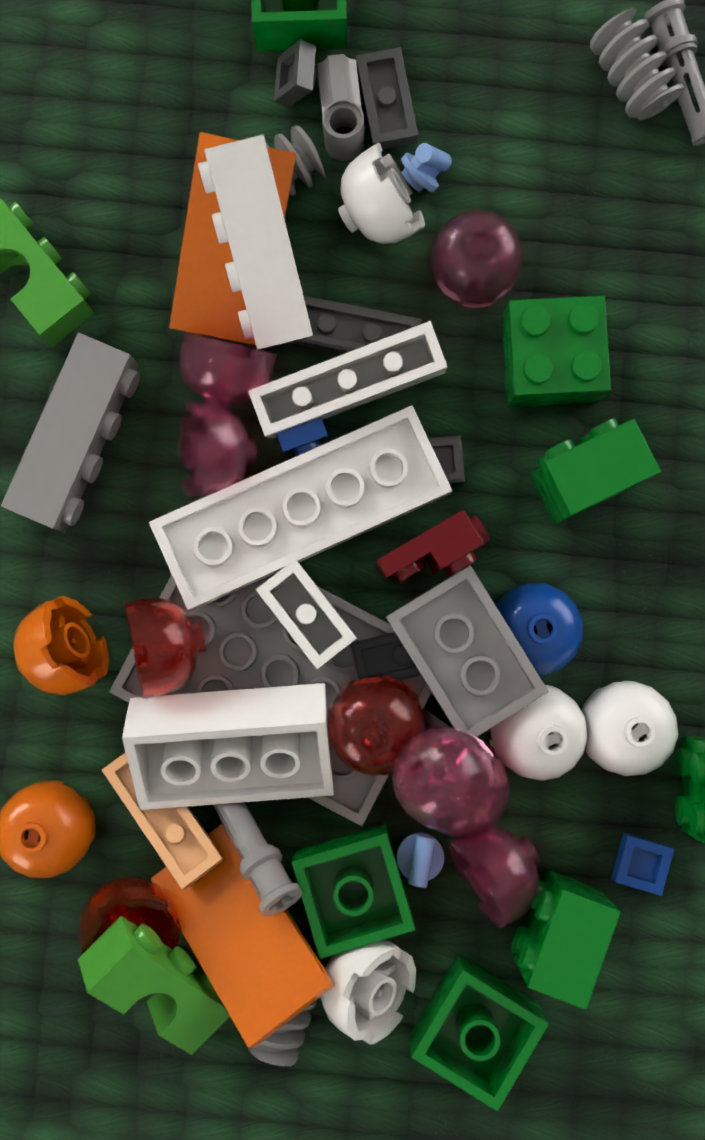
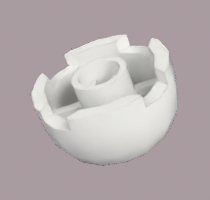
M378 142L362 152L346 168L342 175L340 186L344 205L339 207L338 210L343 222L352 233L359 229L367 239L380 244H389L406 239L423 229L425 221L420 210L412 214L409 206L411 202L409 195L413 192L391 155L387 154L382 157L381 152L383 150Z
M635 681L613 682L595 690L583 704L582 713L586 718L588 731L585 751L603 769L622 776L644 775L661 767L673 753L678 738L677 717L669 702L652 687Z
M545 685L549 691L547 694L491 728L492 740H490V745L499 761L519 776L540 781L559 778L573 769L584 754L588 739L586 718L577 703L563 691L550 685Z
M387 940L333 955L327 962L325 970L335 986L323 994L320 999L329 1021L340 1031L355 1041L364 1040L368 1044H375L387 1037L402 1020L403 1015L397 1012L403 1001L406 989L414 993L416 967L413 957Z

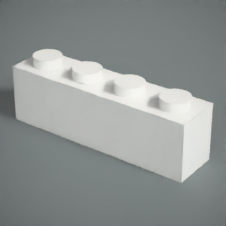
M264 134L204 149L207 161L198 163L206 194L215 192L221 212L212 214V219L219 244L229 242L234 261L225 263L232 292L242 291L246 310L238 311V316L245 340L254 338L258 350L313 336Z
M428 321L248 390L265 437L274 439L277 438V433L318 418H322V420L445 374L447 364L432 323Z

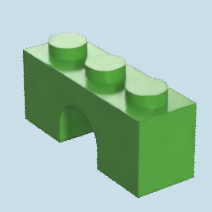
M0 198V275L15 265H27L30 267V277L26 286L10 300L37 333L53 347L95 314L85 301L92 294L74 272L65 277L56 265L63 259L45 237L36 242L27 231L34 223L15 201L8 207Z
M120 916L78 958L87 993L123 1015L138 1000L147 995L154 994L147 1001L158 1035L190 1055L230 1017L204 970L195 965L193 959L182 948L176 946L174 949H171L163 944L159 936L145 924H141L138 927L123 916Z

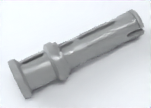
M665 0L648 10L643 19L648 21V28H652L653 34L658 39L657 46L659 50L656 53L664 51L667 55L662 66L667 68L673 67L676 71L675 76L671 79L673 86L682 83L685 87L683 93L678 97V103L689 129L692 145L699 146L705 144V85L694 55L697 51L698 40L694 34L689 32L683 14L686 8L684 0ZM668 26L672 27L674 36H670ZM684 62V66L681 67L679 63ZM687 81L691 83L700 110L698 113L694 109L686 85Z
M245 802L213 805L242 859L240 873L243 879L251 881L261 900L259 909L262 915L272 916L292 906L301 897L302 889L299 884L291 882L281 864L283 855L277 847L267 844Z

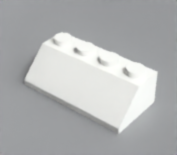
M325 683L134 697L129 699L122 741L140 810L334 796Z

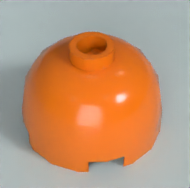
M60 596L54 600L46 601L29 612L16 629L13 645L17 667L27 681L42 692L63 696L93 686L99 678L105 676L108 672L109 653L104 635L96 639L93 629L86 621V619L92 617V614L77 600Z
M59 780L39 781L18 790L5 803L0 812V855L15 872L29 878H52L71 870L87 854L90 844L96 836V817L89 800Z

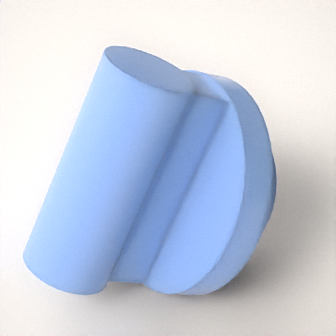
M423 143L417 147L415 156L406 152L401 158L405 167L401 173L405 180L418 192H421L424 188L434 192L439 187L435 177L440 172L450 168L452 159L448 153Z
M414 833L402 840L397 849L396 860L400 871L408 878V884L427 888L428 881L436 877L443 867L444 852L440 843L433 836L426 833Z

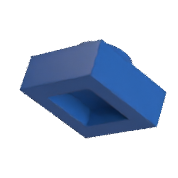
M318 418L277 433V437L283 453L287 454L293 451L296 457L321 446L320 441L328 439V434L322 418Z
M623 832L611 879L615 883L662 896L674 848Z

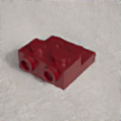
M463 509L378 559L376 568L384 582L394 577L399 585L423 571L422 569L425 568L422 560L425 559L434 575L445 570L448 577L478 560L474 551L489 542L490 538L478 517L473 516L469 519Z

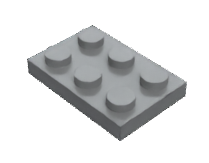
M468 565L386 616L392 629L464 744L549 692L471 565Z

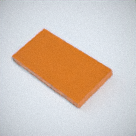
M199 132L169 328L256 345L254 338L245 340L238 316V311L246 310L242 291L232 292L225 263L234 261L229 242L219 244L212 219V214L221 211L216 193L206 194L198 163L207 161L204 149L239 140ZM267 147L285 219L296 153Z
M222 823L208 834L225 859L186 890L181 889L167 867L151 879L247 1047L255 1048L334 987L335 984L287 909L272 916L262 915L259 909L261 900L251 881L243 879L240 873L242 859Z

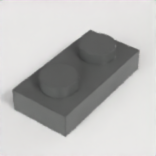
M401 47L356 55L358 80L371 145L373 146L379 142L382 150L418 143V130Z

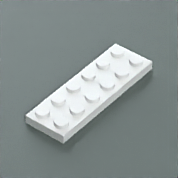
M411 405L150 521L149 524L188 611H192L279 572L294 559L298 563L446 497L453 490Z

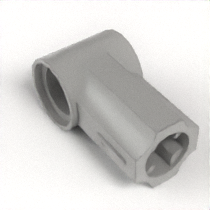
M344 54L329 55L324 61L317 63L324 145L331 157L339 161H348L355 159L361 154L365 142L364 114L361 107L356 59H350ZM341 127L353 129V131L347 134L335 132L336 129Z

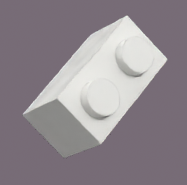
M296 559L255 589L316 669L320 668L357 639Z

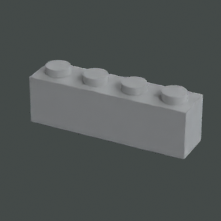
M78 332L2 501L1 507L63 533H66L69 525L74 526L84 507V501L81 500L86 485L88 482L93 483L101 470L103 458L100 457L106 440L111 441L119 430L122 416L118 413L125 397L131 398L140 381V372L137 371L139 365L130 354Z

